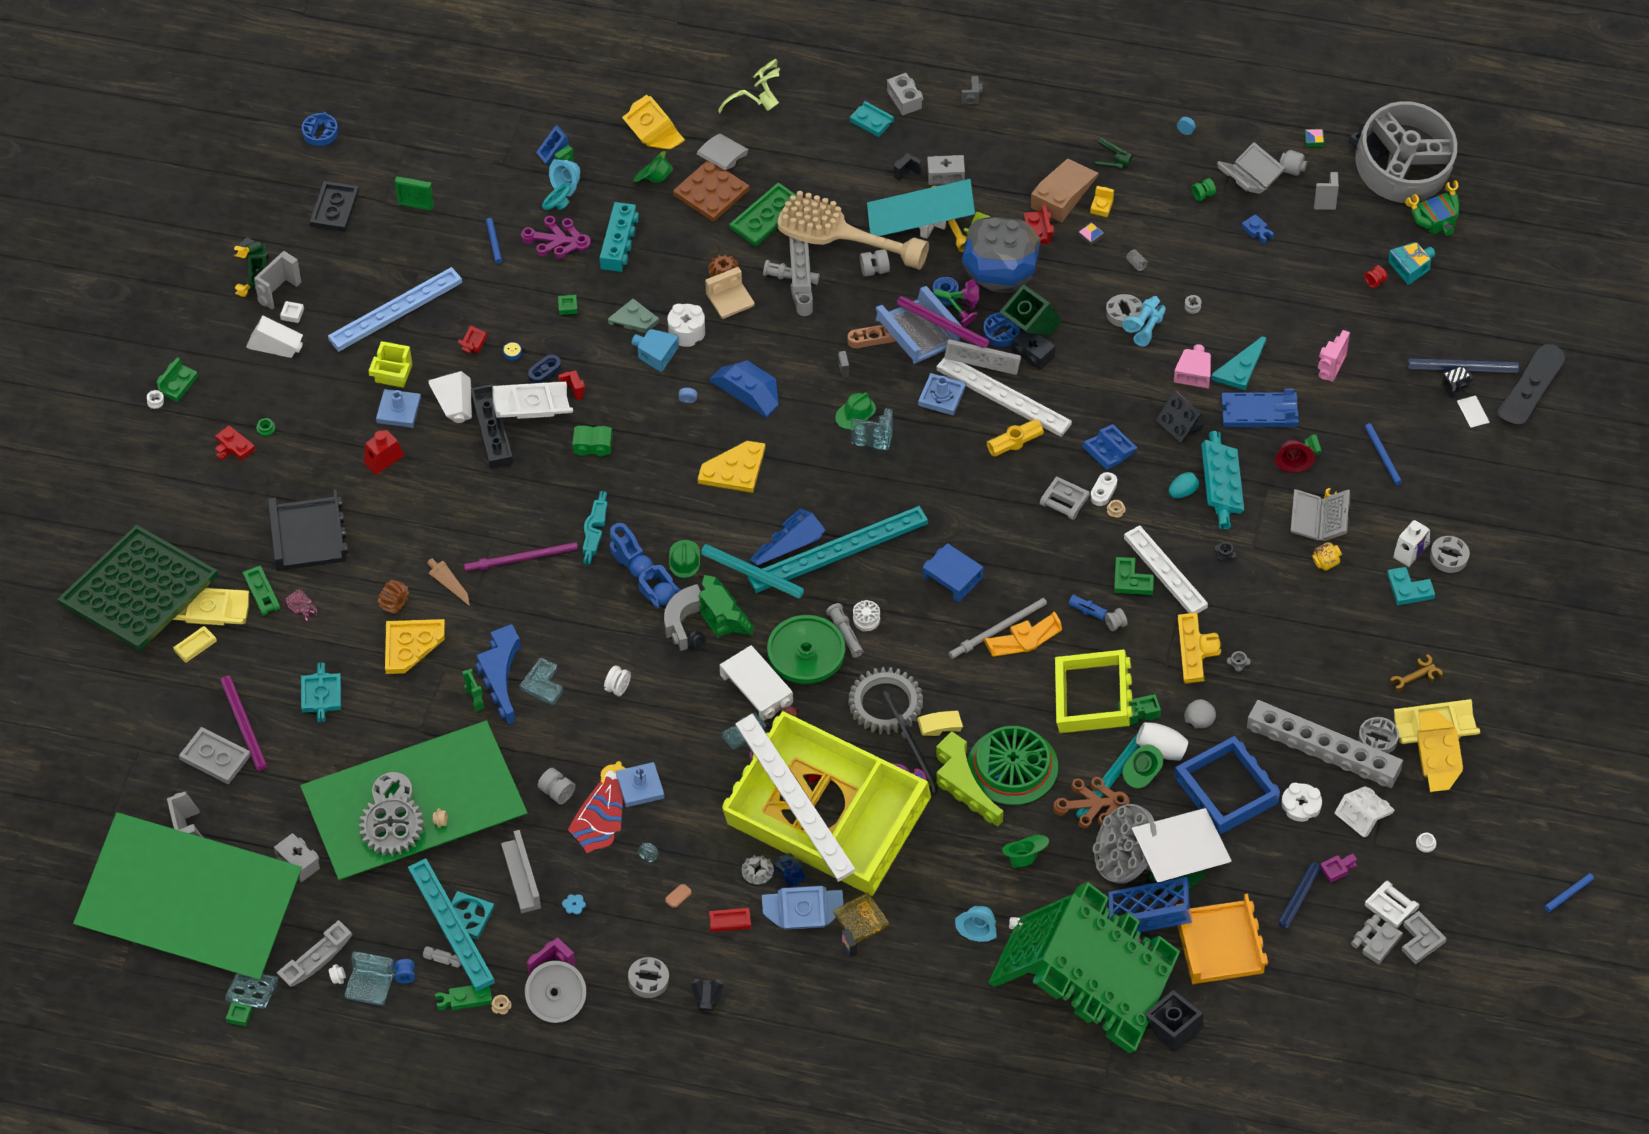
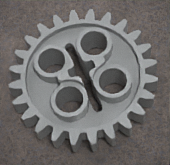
M392 793L389 794L387 799L382 794V800L380 801L374 798L375 804L368 803L369 810L363 809L362 811L365 816H360V821L363 823L359 824V828L362 830L360 835L364 837V844L368 843V848L370 850L374 848L376 854L382 850L383 856L390 852L391 857H393L395 851L402 855V849L409 852L408 846L415 847L414 840L420 841L418 833L424 832L421 826H424V821L420 820L423 818V815L419 812V806H415L414 800L409 802L408 796L401 799L399 793L396 798H393ZM401 812L406 813L405 816L401 818L397 817V815ZM380 814H386L382 819L377 818ZM400 831H406L403 836H397ZM381 832L386 833L383 837H377Z

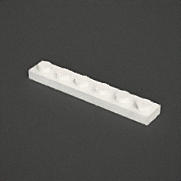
M1140 525L1124 534V539L1188 613H1199L1208 608V603Z

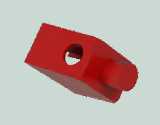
M387 430L377 431L375 437L365 444L364 464L375 475L404 456L399 442Z

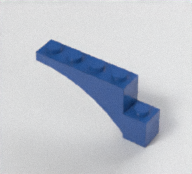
M512 624L491 632L492 640L489 641L491 650L478 654L477 663L475 664L478 674H482L484 677L483 683L485 688L491 691L490 696L493 703H497L499 706L498 713L501 719L505 718L508 725L515 722L514 711L507 693L508 675L516 652L521 650L520 638Z

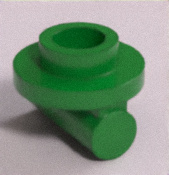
M1316 434L1305 439L1304 445L1309 446L1315 454L1322 453Z

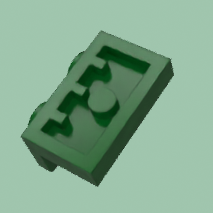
M177 357L174 362L169 364L165 373L159 376L157 380L158 391L162 392L163 396L178 402L198 378V372L182 365L181 359Z

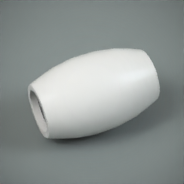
M1144 722L1138 732L1136 743L1140 747L1143 745H1153L1160 750L1163 759L1180 761L1187 749L1188 740L1179 732L1165 725Z

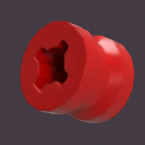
M1376 265L1372 268V271L1364 274V279L1371 288H1377L1380 283H1384L1387 280V274L1381 266Z

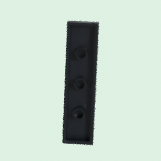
M494 384L471 388V396L490 468L513 464L502 417H496L493 405Z

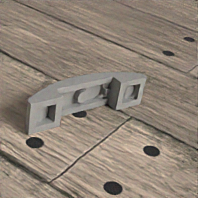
M339 920L323 933L325 936L297 961L292 959L277 972L290 987L304 981L321 969L350 939L352 933Z

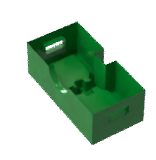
M1155 694L1129 701V706H1132L1133 715L1130 717V724L1138 723V719L1144 718L1145 721L1160 718L1161 709ZM1120 702L1117 704V711H1121Z

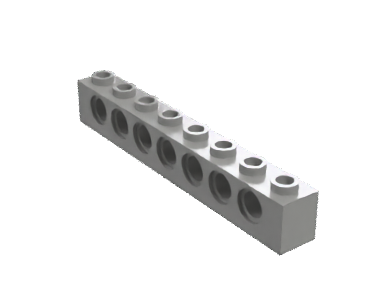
M1257 700L1248 716L1247 728L1252 732L1260 733L1271 740L1282 742L1290 748H1296L1305 752L1307 755L1318 757L1326 763L1337 765L1345 771H1351L1360 775L1362 778L1373 780L1381 786L1392 788L1401 772L1402 759L1260 700Z

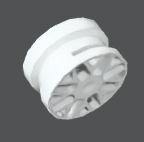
M865 600L854 606L853 622L856 628L862 631H872L879 625L880 609L876 603Z
M613 666L604 683L606 688L604 690L608 692L613 691L615 695L621 696L629 685L631 672L626 669L621 670L619 666Z

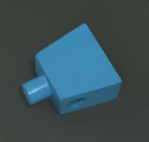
M650 329L645 337L635 334L632 339V345L638 347V358L660 372L664 370L679 348L677 335Z

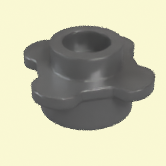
M1237 651L1227 659V664L1232 665L1235 671L1241 672L1245 666L1250 665V659L1247 658L1245 653Z

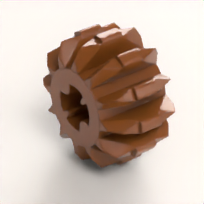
M726 253L722 257L717 255V258H712L711 263L708 265L710 278L738 267L737 260H734L733 256L727 257Z
M394 580L389 581V583L387 582L379 594V607L394 614L401 611L402 606L408 600V587Z

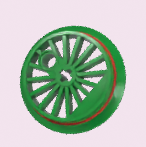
M1005 726L986 734L975 743L968 757L970 771L978 786L991 801L1004 805H1023L1038 800L1052 788L1058 774V759L1052 746L1034 731L1020 726ZM1007 736H1013L1012 749ZM1017 736L1023 737L1016 749ZM998 738H1002L1004 746L997 740ZM1028 739L1031 740V741H1033V742H1031L1030 744H1028L1026 747H1024V746L1026 745ZM1002 772L998 781H995L993 778ZM1010 774L1009 785L1002 784L1007 775ZM1014 775L1017 776L1020 785H1013ZM1022 775L1025 776L1030 782L1025 783Z

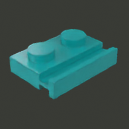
M864 101L863 105L850 116V122L880 137L889 127V124L894 122V116Z

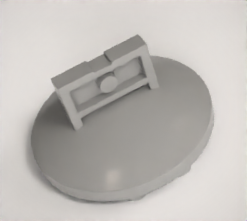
M1135 804L1120 806L1104 818L1096 838V843L1093 846V852L1095 853L1096 868L1105 879L1119 884L1127 883L1139 876L1143 870L1152 872L1132 830V827L1150 823L1152 837L1157 835L1155 821L1150 812L1145 808Z

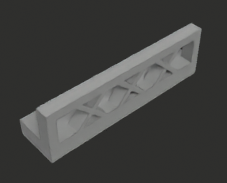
M948 339L944 359L1017 375L1021 356Z
M520 830L514 831L515 840L501 843L520 911L525 913L541 909L521 833Z

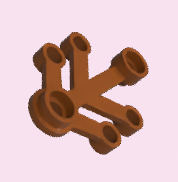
M1095 777L1091 781V788L1095 791H1100L1107 797L1100 798L1084 786L1083 780L1077 778L1073 781L1071 788L1073 791L1082 794L1087 800L1067 801L1065 798H1058L1054 802L1053 811L1055 814L1063 816L1067 814L1069 809L1090 808L1086 815L1080 817L1078 822L1080 827L1088 828L1098 811L1102 807L1110 806L1107 812L1102 813L1098 818V824L1102 826L1103 821L1101 818L1110 815L1120 806L1129 804V798L1123 792H1113L1103 785L1104 782L1100 777ZM1094 782H1098L1100 786H1096ZM1075 783L1080 784L1081 787H1076ZM1059 803L1064 804L1065 807H1061ZM1085 819L1088 821V823L1085 824L1082 822V820Z

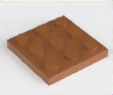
M707 160L673 190V195L714 222L749 191V185Z

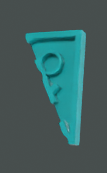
M1259 338L1212 374L1211 380L1246 390L1266 344V338Z

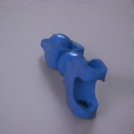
M614 524L610 529V537L613 540L610 542L611 554L619 563L624 564L630 569L634 577L639 578L638 590L648 601L652 602L655 608L659 609V606H667L670 599L681 589L672 582L673 579L662 565H653L651 559L643 555V550L640 548L634 534L625 524ZM621 530L624 532V536L619 537L615 532ZM659 578L662 582L658 583L652 591L646 581Z

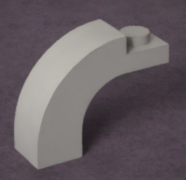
M698 584L676 593L670 599L665 609L664 624L666 637H672L674 644H678L680 651L688 649L687 636L681 624L687 616L700 611L698 595L701 591Z

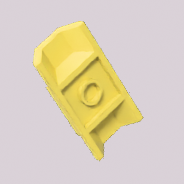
M205 588L173 620H185L186 623L224 625V623L245 624L249 610V591Z
M1471 699L1394 709V722L1399 731L1398 740L1401 744L1418 742L1417 731L1420 730L1418 713L1439 712L1455 726L1458 739L1461 736L1480 734V729L1476 727L1473 717Z

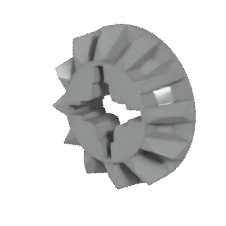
M754 855L750 859L747 858L746 862L742 864V875L749 883L763 884L773 876L774 867L770 859L764 858L763 855L761 857ZM760 865L761 870H758L755 875L754 868Z

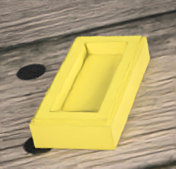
M203 626L174 646L173 649L187 663L217 641L216 637Z

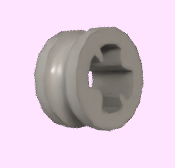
M1190 295L1185 299L1184 307L1188 313L1195 314L1200 311V297Z

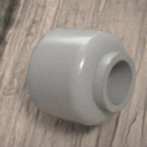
M1288 150L1282 154L1280 164L1285 167L1284 173L1297 176L1301 171H1305L1307 161H1305L1304 154Z

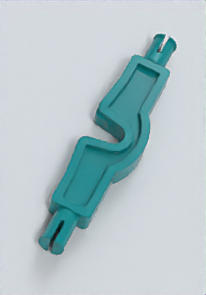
M603 491L599 492V498L594 501L591 515L584 524V564H587V560L588 565L591 564L592 556L597 554L602 538V531L593 527L605 526L607 511V492L605 491L604 493Z

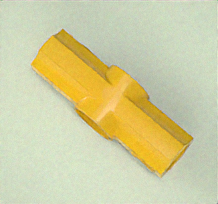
M1034 419L1021 426L1014 425L1009 427L1006 433L987 441V447L992 456L1000 455L1010 449L1018 450L1022 448L1023 443L1042 435L1044 430L1039 420Z

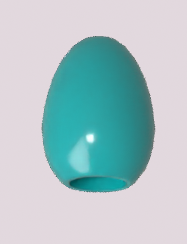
M1183 473L1171 483L1169 494L1173 498L1187 497L1197 490L1199 481L1193 473Z

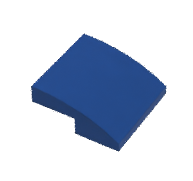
M1113 424L1099 430L1098 436L1084 441L1082 446L1106 470L1118 465L1137 450V447Z

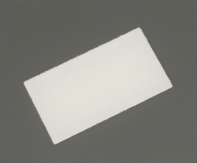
M1206 808L1155 821L1157 835L1152 837L1150 823L1132 827L1157 882L1231 862Z

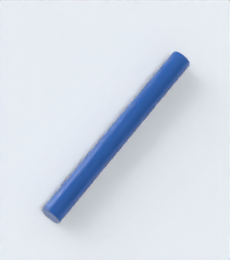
M1366 424L1365 429L1395 485H1400L1402 480L1372 424Z

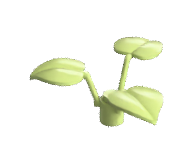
M777 59L770 61L753 76L755 78L757 75H760L761 78L755 84V87L762 83L765 89L759 95L761 99L756 98L746 90H740L729 96L722 103L718 112L721 113L728 101L743 94L755 100L759 105L762 103L767 111L777 105L779 102L766 83L767 79L779 76L780 68H777ZM771 68H777L769 72L766 76H763L766 70Z

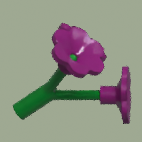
M975 280L966 282V288L962 289V291L951 293L935 289L934 292L935 296L948 299L958 310L960 317L963 319L960 324L962 327H966L974 321L978 313L974 312L968 315L965 310L958 306L953 298L966 300L970 309H974L979 300V286L976 285Z

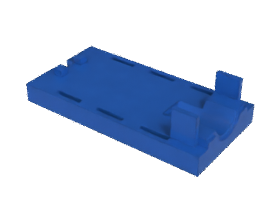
M1284 389V392L1222 393L1221 395L1222 409H1226L1222 413L1223 427H1298L1297 392H1294V389Z

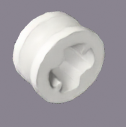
M153 390L147 394V404L150 408L156 409L163 405L164 397L162 392Z

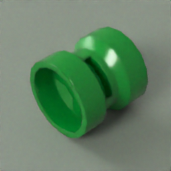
M1210 178L1203 180L1202 183L1193 184L1191 187L1197 201H1202L1206 196L1211 197L1216 194V187Z

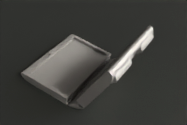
M1252 143L1235 161V164L1232 165L1220 161L1217 163L1218 168L1227 176H1232L1236 183L1245 191L1258 194L1265 191L1285 170V167L1256 143Z
M1294 489L1291 532L1321 541H1327L1346 534L1348 530L1350 490L1321 499L1319 496Z

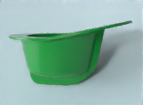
M661 152L635 176L633 181L638 182L643 178L657 183L663 181L673 170L665 158L666 152Z
M852 394L847 402L837 411L835 416L836 423L844 429L851 430L861 426L873 416L876 406L870 400L869 394Z
M681 540L671 546L669 566L674 575L680 578H689L697 573L700 566V550L696 543L689 540Z
M1143 745L1130 756L1124 764L1122 772L1124 780L1128 785L1133 788H1142L1150 783L1163 765V756L1160 750L1153 745Z
M1033 835L1005 845L1002 848V852L1009 857L1012 868L1029 866L1034 863L1037 853L1048 846L1049 839L1043 835Z

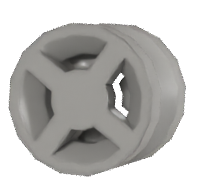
M1121 608L1116 609L1113 613L1108 612L1105 614L1106 624L1111 631L1117 630L1120 626H1127V618Z

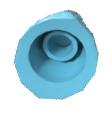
M553 160L549 167V177L554 190L560 185L567 183L571 186L567 196H572L580 180V167L572 161Z
M974 906L955 918L956 929L962 936L970 940L984 942L997 937L994 914L986 906Z

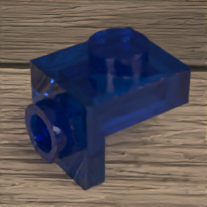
M791 853L783 855L773 862L775 869L783 875L788 887L805 879L801 863Z

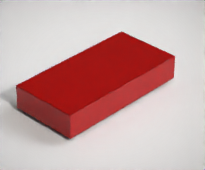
M749 908L709 911L711 932L751 929Z

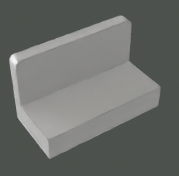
M1330 172L1329 183L1316 184L1314 209L1336 210L1339 187L1338 172Z

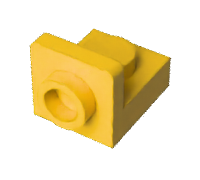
M1097 186L1090 213L1108 217L1113 204L1114 190Z

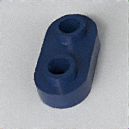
M547 355L529 369V380L534 384L544 383L561 369L560 358L556 355Z

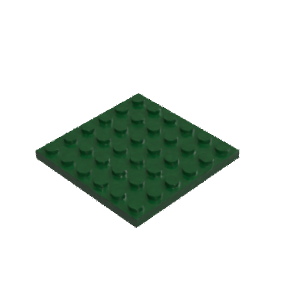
M135 525L57 600L60 605L141 651L219 574L213 567L142 527Z

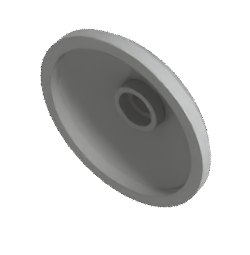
M549 961L543 963L531 972L526 981L525 999L527 1005L534 1015L544 1021L552 1023L567 1021L581 1010L585 1002V981L580 972L566 962ZM552 988L557 990L556 996L551 995L550 991Z

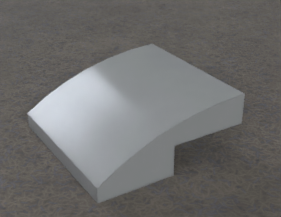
M718 134L708 140L697 151V155L727 170L734 167L738 159L747 156L748 149L724 135Z

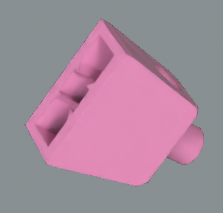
M1195 345L1193 350H1184L1175 368V383L1209 388L1211 355L1204 352V346Z

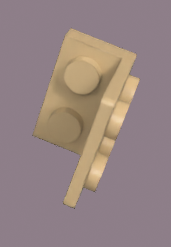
M739 267L705 280L706 294L722 319L754 307V301L742 284V272Z

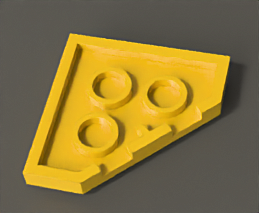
M746 441L703 463L698 476V484L753 493L766 448L765 444Z
M445 620L386 621V674L406 673L445 640Z

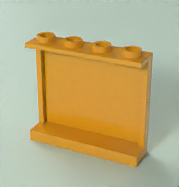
M1244 894V901L1191 908L1192 923L1178 925L1192 984L1264 973L1265 965H1268L1267 955L1262 952L1263 940L1262 936H1258L1257 930H1259L1258 920L1253 917L1254 904L1253 901H1249L1248 894Z

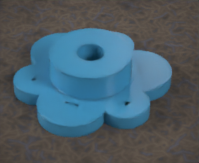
M569 895L562 902V906L568 914L573 912L578 915L582 912V908H585L586 903L583 901L582 895Z

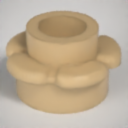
M1113 500L1107 506V513L1111 517L1119 518L1125 513L1126 509L1121 501Z
M440 808L437 809V812L433 813V823L437 824L438 828L447 826V811Z
M504 995L496 996L491 1003L493 1012L496 1014L500 1013L501 1015L508 1013L512 1006L511 1001Z

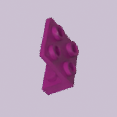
M558 937L553 941H549L540 952L533 954L527 961L529 975L539 965L549 961L566 962L576 968L574 952Z

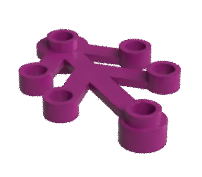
M547 216L544 221L545 226L550 228L554 234L535 232L530 227L525 228L521 232V238L525 244H532L536 239L551 241L547 245L539 244L536 249L539 256H545L554 249L555 257L561 259L575 249L586 251L591 244L590 237L580 234L574 228L573 221L569 218L562 221V227L572 237L566 236L560 230L553 216ZM564 243L569 244L566 247L561 246Z

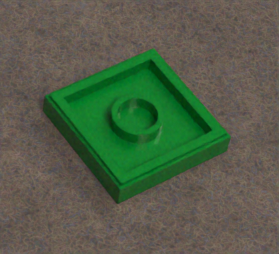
M396 176L395 187L399 205L433 211L434 200L432 184L430 182Z

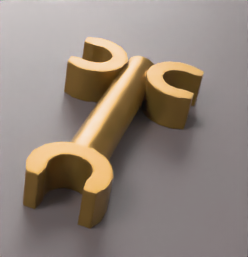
M1427 654L1425 658L1427 663L1422 662L1420 658L1417 660L1419 670L1402 678L1399 676L1392 677L1390 685L1399 684L1395 688L1397 693L1403 690L1404 685L1428 674V681L1433 683L1434 677L1432 675H1437L1439 679H1442L1443 673L1439 668L1435 667L1432 663V657Z

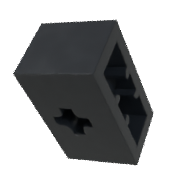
M1022 330L1012 341V351L1039 370L1055 357V345L1039 334L1027 333Z

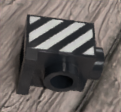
M1460 366L1443 374L1442 386L1452 398L1456 392L1466 390L1469 387V383L1473 381V377L1464 366Z

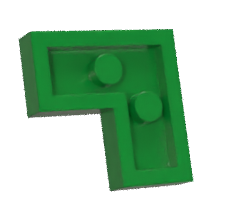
M1116 557L1114 593L1153 595L1154 575L1135 574V558Z

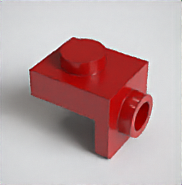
M470 326L463 341L459 339L457 343L462 346L461 349L469 354L473 351L478 354L488 334Z
M576 370L558 375L559 382H566L567 387L571 386L576 400L583 399L585 385L583 380H579Z

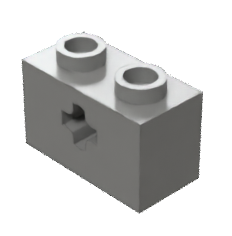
M964 156L927 157L929 185L949 184L965 180Z
M293 833L274 847L278 860L302 866L298 877L300 882H303L320 869L317 853L314 850L310 851L304 840L300 837L297 838Z

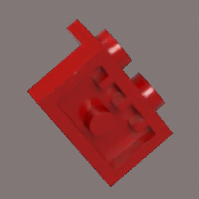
M1046 204L1042 205V211L1024 213V221L1040 237V244L1051 243L1054 227L1053 224L1050 225L1049 223L1051 221V213L1047 211Z

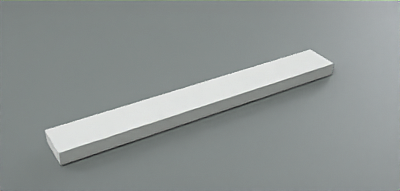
M943 358L937 365V371L966 383V386L1030 421L1034 419L1039 420L1043 428L1060 437L1071 426V420L962 362Z

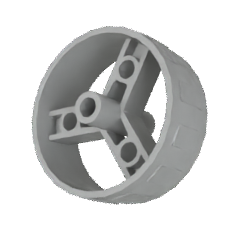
M1402 101L1390 103L1374 112L1362 130L1356 150L1357 170L1365 184L1381 197L1405 203L1408 197L1413 202L1412 195L1416 194L1419 197V202L1424 201L1439 192L1450 176L1457 155L1456 135L1450 123L1440 113L1424 104ZM1401 125L1418 128L1426 132L1433 139H1421L1416 131L1408 130L1405 132ZM1373 132L1393 155L1386 171L1378 166L1368 151L1366 138ZM1446 164V168L1431 178L1423 180L1404 179L1411 165Z

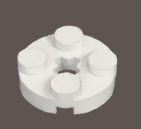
M1292 783L1283 793L1281 805L1289 818L1304 822L1313 816L1315 818L1320 813L1322 798L1317 788L1307 784ZM1298 800H1304L1307 803L1299 805Z

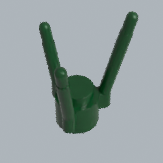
M1102 137L1098 138V143L1117 153L1115 156L1117 163L1096 161V165L1117 167L1119 169H1122L1123 166H1129L1133 157L1132 153L1117 147Z

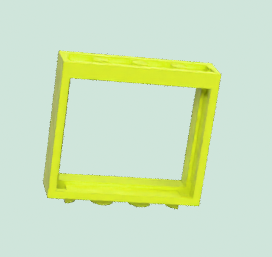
M1125 650L1055 657L1056 723L1060 733L1130 726V717H1132L1133 711L1132 706H1129V701H1132V691L1129 690V685H1132L1131 673H1128V669L1131 668L1130 657L1126 656ZM1119 665L1121 711L1067 717L1066 670Z

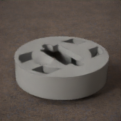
M1128 294L1116 295L1106 305L1107 319L1118 327H1123L1122 323L1125 318L1137 317L1142 311V302L1135 296ZM1120 302L1126 303L1131 312L1129 316L1122 314L1119 307Z
M1454 536L1438 538L1434 541L1430 551V559L1433 565L1439 570L1448 573L1461 571L1467 565L1470 555L1466 543ZM1439 549H1443L1446 551H1449V549L1453 550L1452 553L1459 554L1461 556H1458V558L1441 553L1442 550Z
M1373 717L1366 720L1360 726L1358 738L1359 742L1389 754L1397 746L1399 731L1392 721L1383 717ZM1372 732L1388 737L1387 740L1390 742L1375 741V738L1369 737L1366 734H1371Z
M385 773L373 785V798H377L379 801L382 800V794L385 796L386 791L389 790L392 784L400 781V787L393 798H396L399 793L401 799L408 796L410 802L413 797L411 782L401 773Z
M645 957L631 965L628 972V984L636 995L644 998L657 997L668 986L669 971L662 961L656 958ZM648 972H651V974L658 975L661 979L657 978V981L641 979L636 973L648 974Z

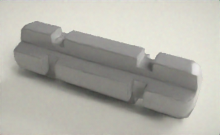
M428 946L423 951V957L431 960L433 958V961L447 965L451 963V966L454 967L461 966L456 954L453 956L450 952L439 949L434 950V948Z

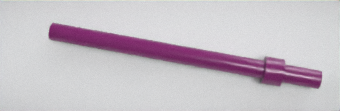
M577 542L492 559L482 558L478 559L479 561L464 564L465 571L486 570L491 566L578 550Z

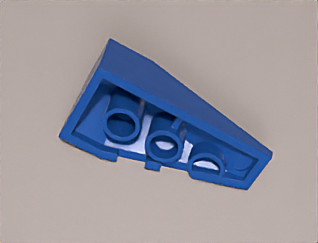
M800 508L782 524L783 530L778 533L775 532L771 536L772 541L764 544L750 558V562L759 565L811 542H815L822 537L825 529L813 513Z

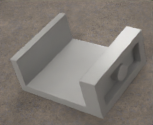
M285 251L254 278L258 301L261 305L267 306L270 309L274 308L272 292L285 280L296 287L301 283L298 260Z
M186 791L167 798L174 829L203 837L194 824L190 826L186 824V818L200 813Z

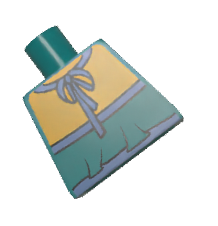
M1414 242L1390 250L1388 262L1407 285H1410L1430 270L1431 258L1435 257V251L1432 247L1423 250L1418 243Z

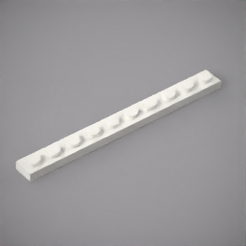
M751 714L737 722V729L837 881L839 882L856 872L754 715Z

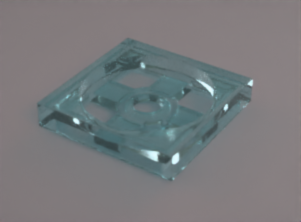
M237 973L225 995L226 1001L265 1009L278 983V977L262 974L261 979L258 980ZM262 981L267 986H262L259 984V982ZM249 986L256 987L253 990L248 989ZM234 989H242L245 992L243 995L235 994ZM255 993L264 994L261 999L252 997Z

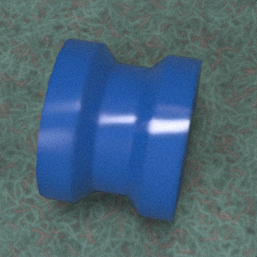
M402 959L395 962L394 967L397 971L395 973L396 982L411 983L415 980V973L413 972L415 963L412 960Z

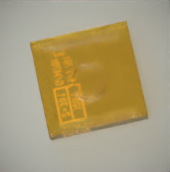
M868 892L833 911V914L844 930L850 929L856 943L889 926L888 920Z

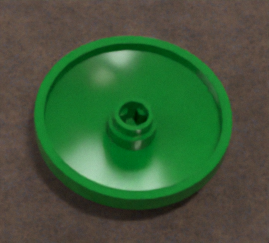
M813 615L795 616L783 621L772 631L767 644L768 659L775 672L786 680L800 684L817 683L831 677L841 667L845 657V641L840 630L830 621Z

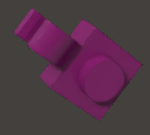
M1354 854L1342 860L1337 855L1321 863L1320 868L1331 883L1348 875V870L1357 867L1355 863L1357 859Z

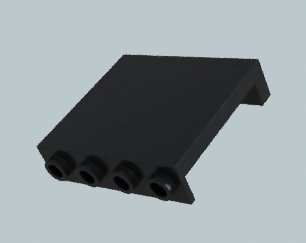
M336 489L334 490V497L277 504L276 497L268 498L277 571L345 562V554L348 553L347 542H343V538H346L345 527H341V523H344L343 512L339 511V508H343L342 498L337 496Z

